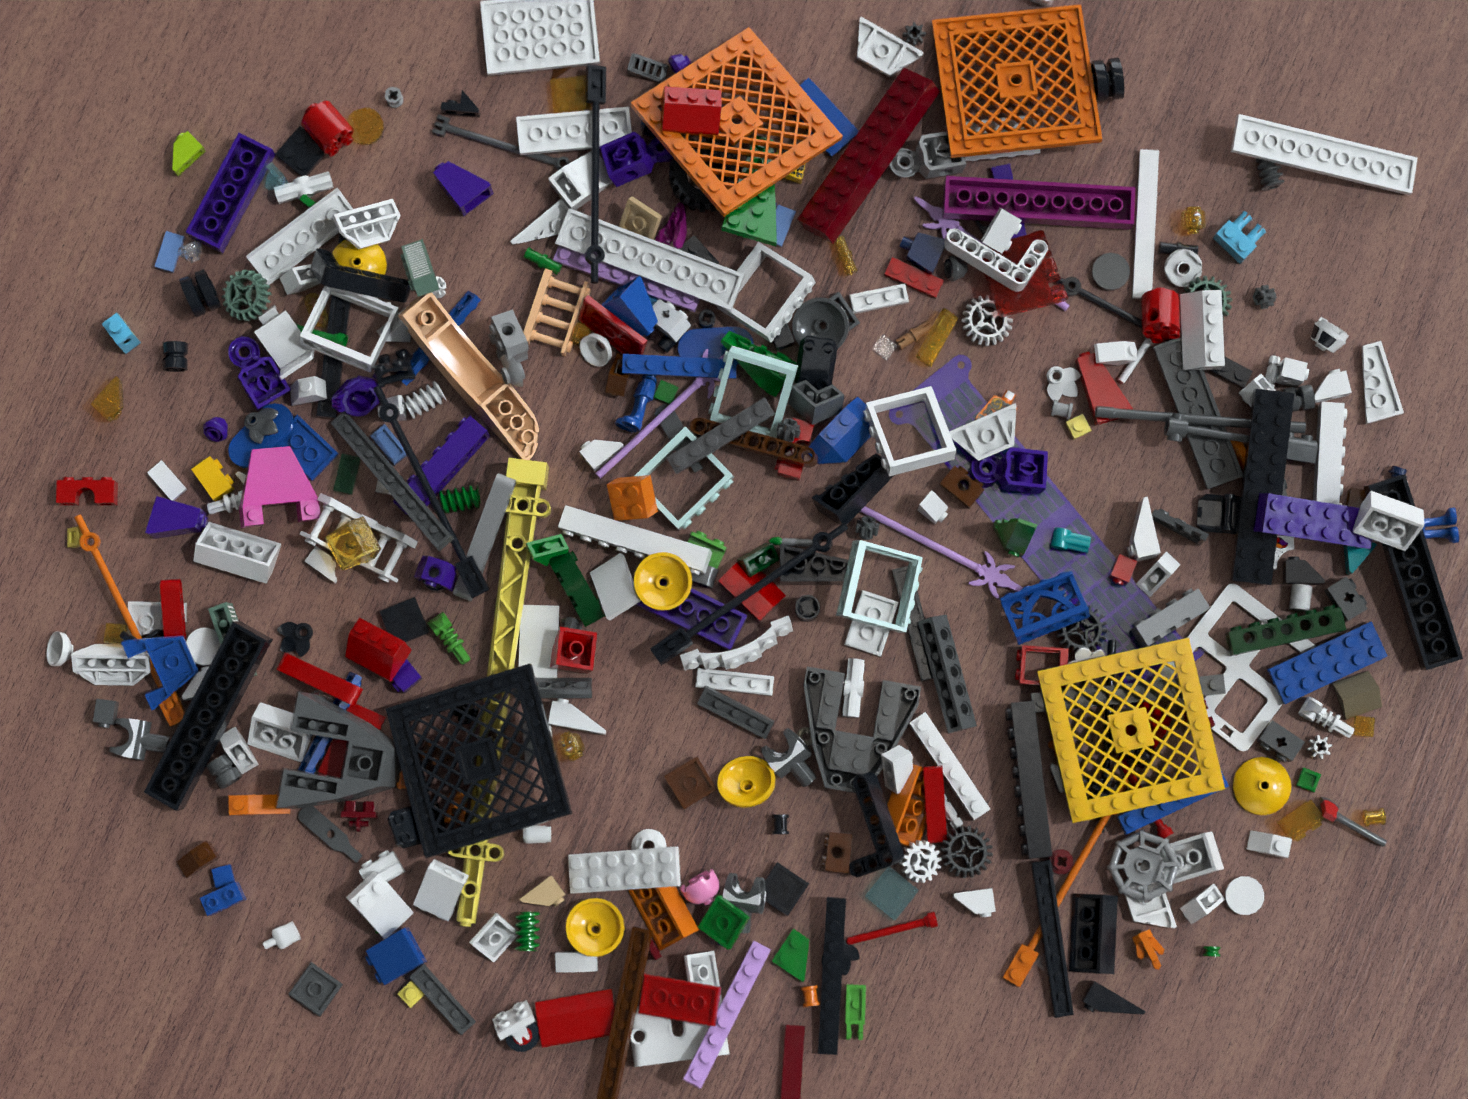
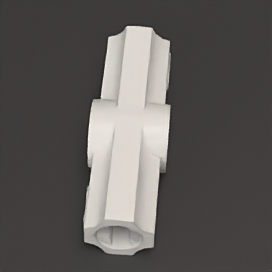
M328 171L311 177H298L291 183L274 187L278 203L281 204L294 199H300L303 194L311 198L315 193L334 187Z
M848 658L847 676L844 681L843 690L844 703L842 713L844 717L859 718L860 703L864 689L863 673L865 660Z

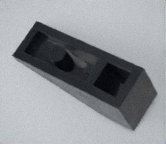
M1092 981L1081 1002L1085 1003L1084 1008L1093 1013L1095 1010L1144 1015L1146 1012L1095 981Z

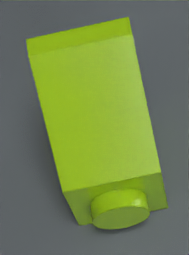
M188 131L179 134L175 139L176 142L173 144V171L178 177L206 152L204 147Z

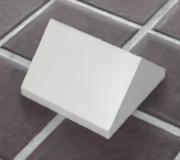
M495 913L470 943L494 963L516 939L518 935L515 932L517 930L502 916Z
M714 951L684 956L688 981L720 986Z

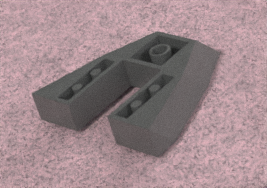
M807 666L804 691L812 745L824 786L829 789L856 793L853 787L855 776L867 772H873L878 776L883 769L881 754L896 747L918 707L921 687L883 680L873 737L836 731L845 673Z
M297 691L290 730L347 740L340 777L282 768L276 808L298 809L356 800L397 787L401 766L395 743L391 738L369 722L321 696Z

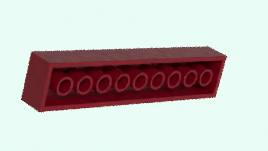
M907 68L902 69L797 218L805 230L834 244L940 93L932 80Z

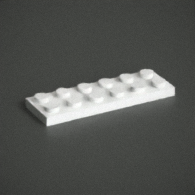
M629 107L600 109L599 148L606 143L632 133ZM592 110L516 117L520 155L592 149Z
M336 188L246 255V257L257 272L263 275L262 278L268 280L266 284L270 285L338 234L339 230L332 216L353 210V208L341 191Z
M678 847L568 855L570 894L681 886Z

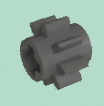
M913 22L912 26H905L907 32H904L902 37H907L906 42L913 44V47H915L918 42L923 44L921 37H925L926 32H922L923 25L918 26ZM912 32H915L917 37H913Z
M1269 285L1255 288L1256 292L1253 295L1255 305H1261V309L1274 306L1277 298L1274 288L1269 289Z
M785 419L783 424L778 423L777 436H780L781 440L793 442L794 438H799L800 425H797V422L793 419Z
M864 516L861 520H857L855 532L859 533L860 538L870 540L873 538V535H878L879 523H875V518L871 516Z

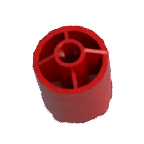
M326 100L318 104L313 103L305 110L301 126L325 154L332 157L338 153L341 147L348 146L353 142L352 135L354 129L330 101Z
M1159 287L1145 292L1141 297L1142 334L1151 339L1152 343L1158 344L1163 340L1180 337V301L1178 293L1173 290Z

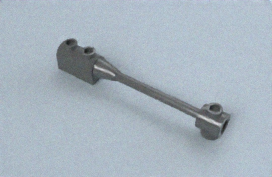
M1172 413V417H1167L1164 425V435L1167 436L1166 440L1182 442V438H1185L1187 433L1247 443L1248 435L1188 426V420L1183 419L1184 415ZM1290 432L1287 460L1315 463L1318 444L1317 441L1313 440V436L1302 434L1301 438L1294 437L1295 433Z

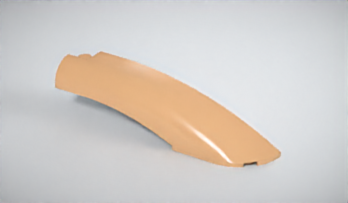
M432 292L414 299L398 315L408 328L409 334L487 426L516 456L523 460H530L537 449L539 433L538 423L531 409L511 384H505L502 375L469 340Z

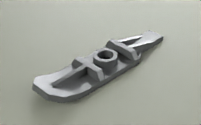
M663 404L656 408L655 416L659 415L669 404ZM675 411L660 423L670 441L684 428ZM687 438L675 450L678 451L692 441ZM699 461L691 466L694 473L703 469Z
M314 806L304 807L298 813L299 820L333 850L344 852L356 863L361 859L363 855L350 845L348 836ZM330 830L334 831L335 834L332 838L327 836Z

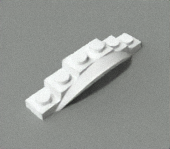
M789 616L770 622L771 627L763 635L740 648L720 653H699V650L696 649L680 655L684 670L695 669L702 664L705 670L717 667H725L727 670L737 668L747 662L756 661L762 657L761 653L766 649L778 644L776 637L785 636L793 631Z

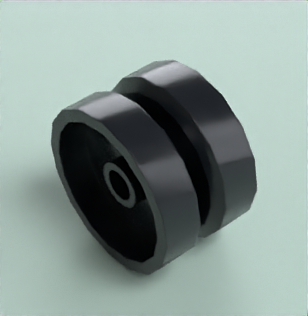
M1118 57L1108 58L1106 66L1102 60L1091 61L1096 101H1107L1109 94L1113 100L1123 99L1125 87L1120 59Z
M205 269L195 272L194 277L197 285H195L190 276L179 279L184 295L196 318L206 313L204 301L212 311L221 307L216 288Z

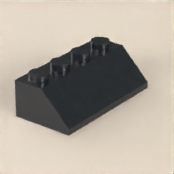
M1073 893L1069 972L1114 974L1118 896Z

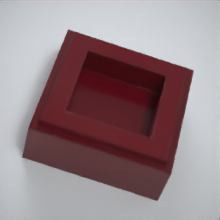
M651 940L649 951L653 958L657 960L662 955L654 941Z

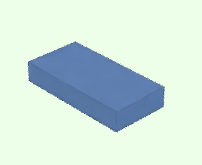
M778 205L776 209L777 246L780 247L784 243L796 211Z
M166 231L154 267L174 273L185 237Z
M385 424L370 435L394 466L407 456L399 440Z

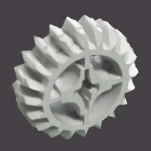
M986 295L985 300H983L982 296H979L978 302L972 299V305H966L968 311H963V315L966 317L962 318L961 322L967 323L963 326V330L969 329L966 336L973 335L972 342L976 338L979 339L978 345H981L982 341H985L986 346H989L990 341H992L993 345H996V338L1002 342L1004 340L1002 335L1008 337L1009 333L1006 330L1012 329V326L1009 324L1013 323V319L1007 318L1012 315V311L1006 312L1009 308L1008 305L1001 306L1004 300L1001 299L999 303L995 302L997 296H994L992 300H989V295ZM982 307H992L996 310L993 312H987L984 308L982 309ZM977 311L980 321L974 326L972 315ZM1001 315L1003 325L998 331L995 320ZM985 318H986V319H989V318H990V319H991L990 324H989L988 322L984 323V322H983L984 319H985ZM982 329H987L990 331V333L993 334L987 335L980 333L979 331Z

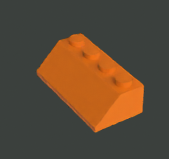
M914 764L913 770L901 792L896 794L892 791L887 804L899 841L902 845L910 847V842L916 845V840L921 841L926 827L923 767Z
M676 886L628 890L648 929L653 931L652 936L660 951L699 930Z

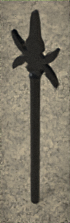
M1109 640L1108 655L1116 654V640ZM1108 678L1106 686L1114 685V681ZM1106 708L1105 721L1108 722L1107 715H1111L1113 713L1107 710ZM1109 728L1105 737L1111 740L1112 735ZM1104 740L1103 752L1107 753L1111 744ZM1107 758L1102 767L1109 772L1110 759ZM1102 771V779L1099 782L1104 784L1109 775ZM1109 780L1106 786L1116 791V789L1120 785V782H1116L1115 786L1112 788L1110 784L1113 782ZM1092 781L1090 787L1096 791L1093 794L1097 795L1101 786L1097 787L1096 783ZM1104 789L1099 797L1112 795V793Z

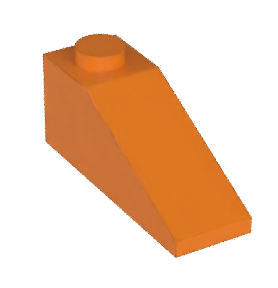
M277 795L229 796V815L291 814V809L276 808Z

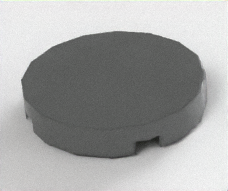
M1106 253L1096 259L1091 273L1098 287L1103 290L1114 291L1125 285L1129 279L1130 268L1128 262L1121 255Z

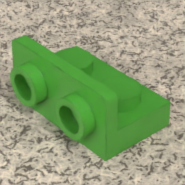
M696 531V533L691 532L688 543L710 549L712 555L708 566L718 569L727 550V547L724 546L725 543L715 538L712 541L706 538L707 535L700 531Z

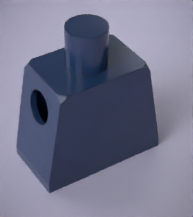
M917 233L914 241L904 236L899 247L909 251L906 257L908 262L932 275L944 251L945 239Z

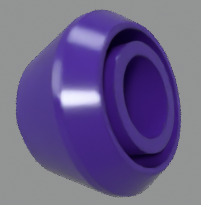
M672 55L668 59V63L675 74L692 64L687 55Z
M213 417L204 423V434L212 441H224L228 436V424L221 417Z

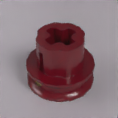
M1063 849L1053 851L1052 856L1048 858V860H1051L1053 872L1059 875L1068 873L1074 864L1072 855ZM1058 857L1065 858V866L1057 865L1059 862Z

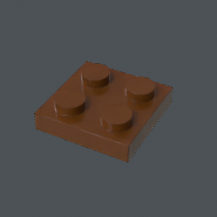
M698 757L693 758L664 776L683 809L688 808L717 790Z

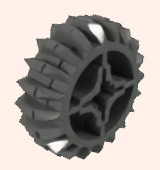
M1089 605L1088 608L1090 617L1095 623L1087 624L1081 620L1080 623L1076 622V626L1070 630H1066V627L1058 629L1061 630V633L1056 634V637H1063L1059 644L1061 645L1066 642L1065 648L1068 649L1071 646V654H1074L1076 649L1091 648L1095 652L1097 651L1095 644L1099 647L1103 645L1099 639L1106 640V637L1101 634L1108 632V629H1102V626L1107 625V622H1100V619L1104 617L1103 614L1099 617L1096 616L1099 609L1091 612L1092 605ZM1079 624H1082L1086 628L1091 627L1084 631V635H1081L1077 631L1072 632L1079 628ZM1097 629L1094 641L1088 644V632ZM1077 635L1083 645L1073 643L1068 636Z
M963 826L959 827L960 833L953 829L954 836L949 833L946 835L950 841H942L943 844L947 845V848H940V851H946V855H942L941 858L948 859L943 865L951 864L948 871L952 872L955 868V876H958L960 871L963 872L962 878H966L967 872H969L970 878H973V871H976L977 875H981L980 867L983 870H987L984 862L991 864V861L986 859V857L993 856V853L987 852V849H991L993 846H986L985 844L990 839H982L985 835L984 832L977 835L978 828L971 832V826H967V832H964ZM966 836L975 838L981 846L972 847L968 843ZM960 837L961 848L958 851L951 852L952 844ZM965 846L969 850L976 849V851H973L972 854H969L970 857H966L965 854L957 855V853L962 852V850H964L963 847ZM982 852L980 862L973 867V855ZM952 858H963L967 868L958 866Z

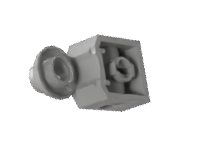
M947 131L921 135L915 151L900 148L889 166L892 172L899 177L908 178L916 172H920L926 179L962 173L966 166L965 157H950ZM900 162L907 164V167L901 166Z
M512 309L491 317L489 339L492 345L495 344L497 357L501 360L504 367L501 368V374L505 384L523 387L525 373L520 362L528 359L529 347Z

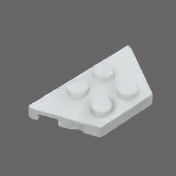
M860 18L858 60L891 77L923 56L924 52L865 18Z
M1016 403L949 431L951 438L978 461L1014 446Z
M1147 861L1140 865L1142 871L1150 867L1147 865ZM1155 882L1147 886L1148 892L1162 885L1159 882ZM1131 883L1128 886L1129 888L1143 892V886L1134 883ZM1166 893L1149 900L1148 903L1124 894L1133 922L1167 928L1177 927Z

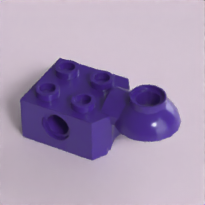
M636 132L629 133L600 146L608 177L616 187L651 173L654 163L669 162L673 159V156L656 137L647 145Z
M239 337L231 342L228 349L229 358L234 365L241 367L242 370L237 379L257 411L290 393L291 389L285 379H280V371L271 357H260V349L255 340L249 337ZM241 348H246L250 354L247 357H241L238 352Z
M1010 447L1001 459L994 455L980 461L974 458L971 465L972 474L978 481L983 483L999 481L1003 490L1041 494L1046 489L1048 451ZM982 466L988 467L989 473L984 472Z

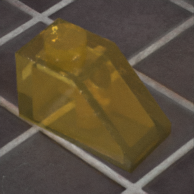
M117 376L90 404L110 422L117 420L124 408L123 385Z

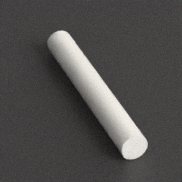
M1146 338L1137 351V361L1129 363L1118 378L1120 383L1124 384L1152 344L1151 339Z

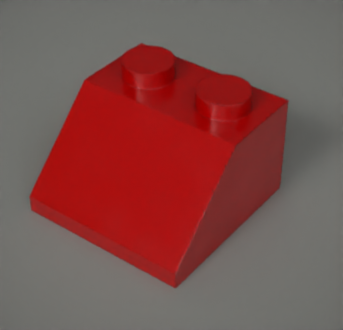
M559 627L552 648L550 668L584 674L593 671L597 633Z

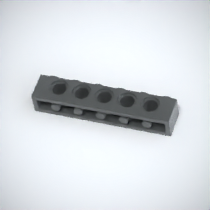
M947 614L919 621L920 632L948 734L976 727L977 724Z

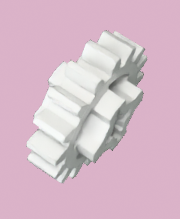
M916 840V845L910 842V848H903L906 853L904 860L899 863V865L904 866L901 871L907 873L906 878H912L914 882L925 883L926 879L931 881V875L938 874L935 871L936 868H941L937 864L942 860V858L937 857L940 851L934 850L935 845L929 844L928 841ZM920 849H925L928 852L923 853ZM914 870H918L921 874H916Z

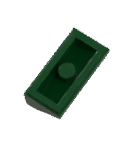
M764 543L738 558L737 562L745 573L752 577L780 559L773 543Z

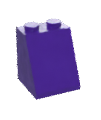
M449 161L445 164L444 162L440 163L433 172L436 182L463 216L494 194L488 181Z
M156 496L145 533L154 539L202 532V529L208 523L207 513L201 508Z

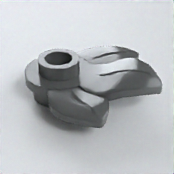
M264 408L258 413L252 412L245 417V427L249 430V436L254 442L261 444L264 435L278 433V428L273 419L277 417L279 412L273 408Z

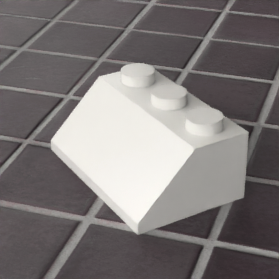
M1370 491L1361 504L1353 533L1406 551L1424 527L1423 509Z
M260 702L252 716L247 745L302 762L312 734L291 731L290 726L293 713Z

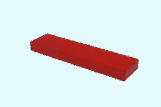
M923 767L927 841L929 843L947 841L943 767Z

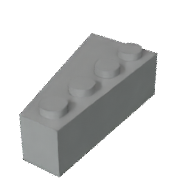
M1192 588L1182 594L1183 598L1177 601L1174 598L1166 603L1167 607L1160 610L1158 608L1150 613V618L1146 620L1141 618L1133 623L1135 627L1131 631L1141 648L1148 647L1210 609L1199 588L1195 591Z

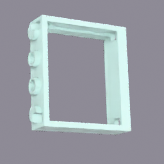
M732 346L729 352H725L723 362H726L724 369L721 368L718 376L721 382L720 386L716 385L713 394L716 400L715 404L711 403L708 412V414H711L710 420L723 423L732 418L720 414L719 410L733 359L741 360L787 374L771 429L757 425L749 430L777 438L778 423H782L798 365Z
M685 426L635 476L650 475L687 438L691 441L697 438ZM712 453L706 457L725 476L679 521L655 497L657 508L678 530L687 528L692 523L691 519L695 515L700 516L706 510L704 506L709 501L713 503L720 496L718 493L723 488L726 490L733 483L732 479L734 476Z
M862 540L853 541L836 616L898 633L906 632L907 626L911 622L909 618L910 613L915 605L913 599L919 587L918 577L923 569L921 567L923 557ZM865 550L909 562L895 624L851 613Z

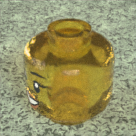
M1185 207V210L1181 212V228L1188 230V234H1199V230H1203L1206 227V213L1204 210H1201V207Z
M570 731L560 735L561 739L557 742V747L563 759L575 761L581 758L585 751V746L578 733L571 734Z

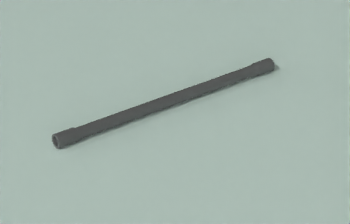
M1096 406L1095 417L1165 422L1167 417H1172V413ZM1182 414L1184 415L1183 419L1188 420V424L1249 428L1250 419ZM1291 421L1290 432L1305 434V422Z

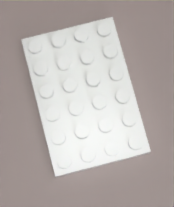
M593 0L480 1L488 76L600 64Z

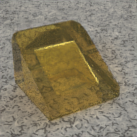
M577 322L571 338L573 344L580 346L582 338L591 334V330Z

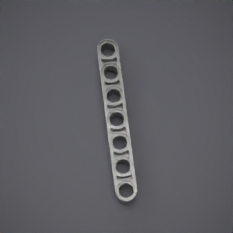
M500 473L495 477L466 557L473 555L482 574L516 484L515 479ZM459 575L453 595L471 602L472 598Z

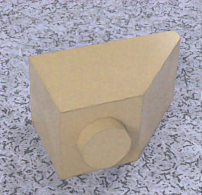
M550 876L520 898V900L524 903L544 906L554 905L556 907L564 901L563 897L566 894L553 876Z

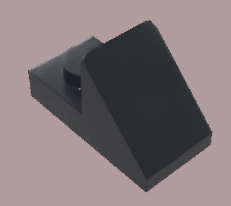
M463 90L460 103L454 100L441 102L442 114L480 118L478 107Z

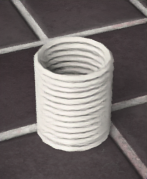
M1292 584L1289 609L1300 612L1309 611L1312 586Z

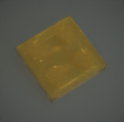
M586 75L550 79L554 113L592 110L591 103H586Z

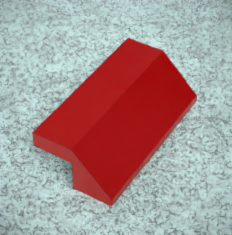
M612 989L535 1002L542 1048L610 1036L615 1012Z

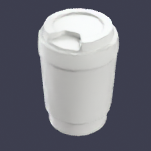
M535 825L523 829V842L527 844L551 842V827Z

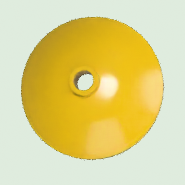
M346 239L338 244L332 252L339 265L386 274V257L378 244L358 249ZM356 259L361 261L359 265L354 264Z
M667 552L654 553L646 557L637 567L634 575V587L639 599L648 607L662 611L671 610L681 605L689 596L692 588V575L687 564L677 555ZM662 579L667 581L665 586L660 585Z
M743 756L730 761L722 768L718 776L717 785L721 797L727 803L740 808H748L759 805L769 798L775 788L776 779L773 769L766 761L754 756Z
M1257 757L1244 762L1238 768L1233 779V793L1237 802L1246 811L1256 815H1269L1280 810L1288 801L1291 793V780L1288 772L1279 762L1267 757ZM1262 782L1267 783L1266 789L1261 787Z
M600 898L584 900L578 903L568 915L566 921L567 938L573 948L583 955L590 957L607 955L617 948L623 938V917L618 908L607 900ZM598 927L599 931L597 933H593L592 928Z

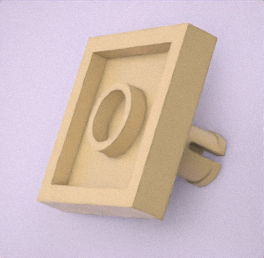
M632 196L627 201L619 227L654 240L662 215Z

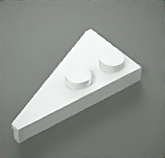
M560 199L510 242L514 245L558 235L568 212V206Z

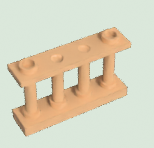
M544 269L523 332L528 345H530L531 341L537 340L562 348L561 355L564 357L567 352H571L573 346L571 338L578 321L583 300L591 292L588 282L584 281L581 288L556 280L553 277L552 270ZM549 287H556L580 295L577 305L549 297L547 294ZM548 304L573 312L571 323L543 315L541 312L542 306ZM543 322L568 330L565 341L537 333V330H535L536 324Z

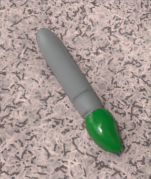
M773 537L769 540V543L780 546V543L788 546L809 547L813 544L810 539H782L781 537Z

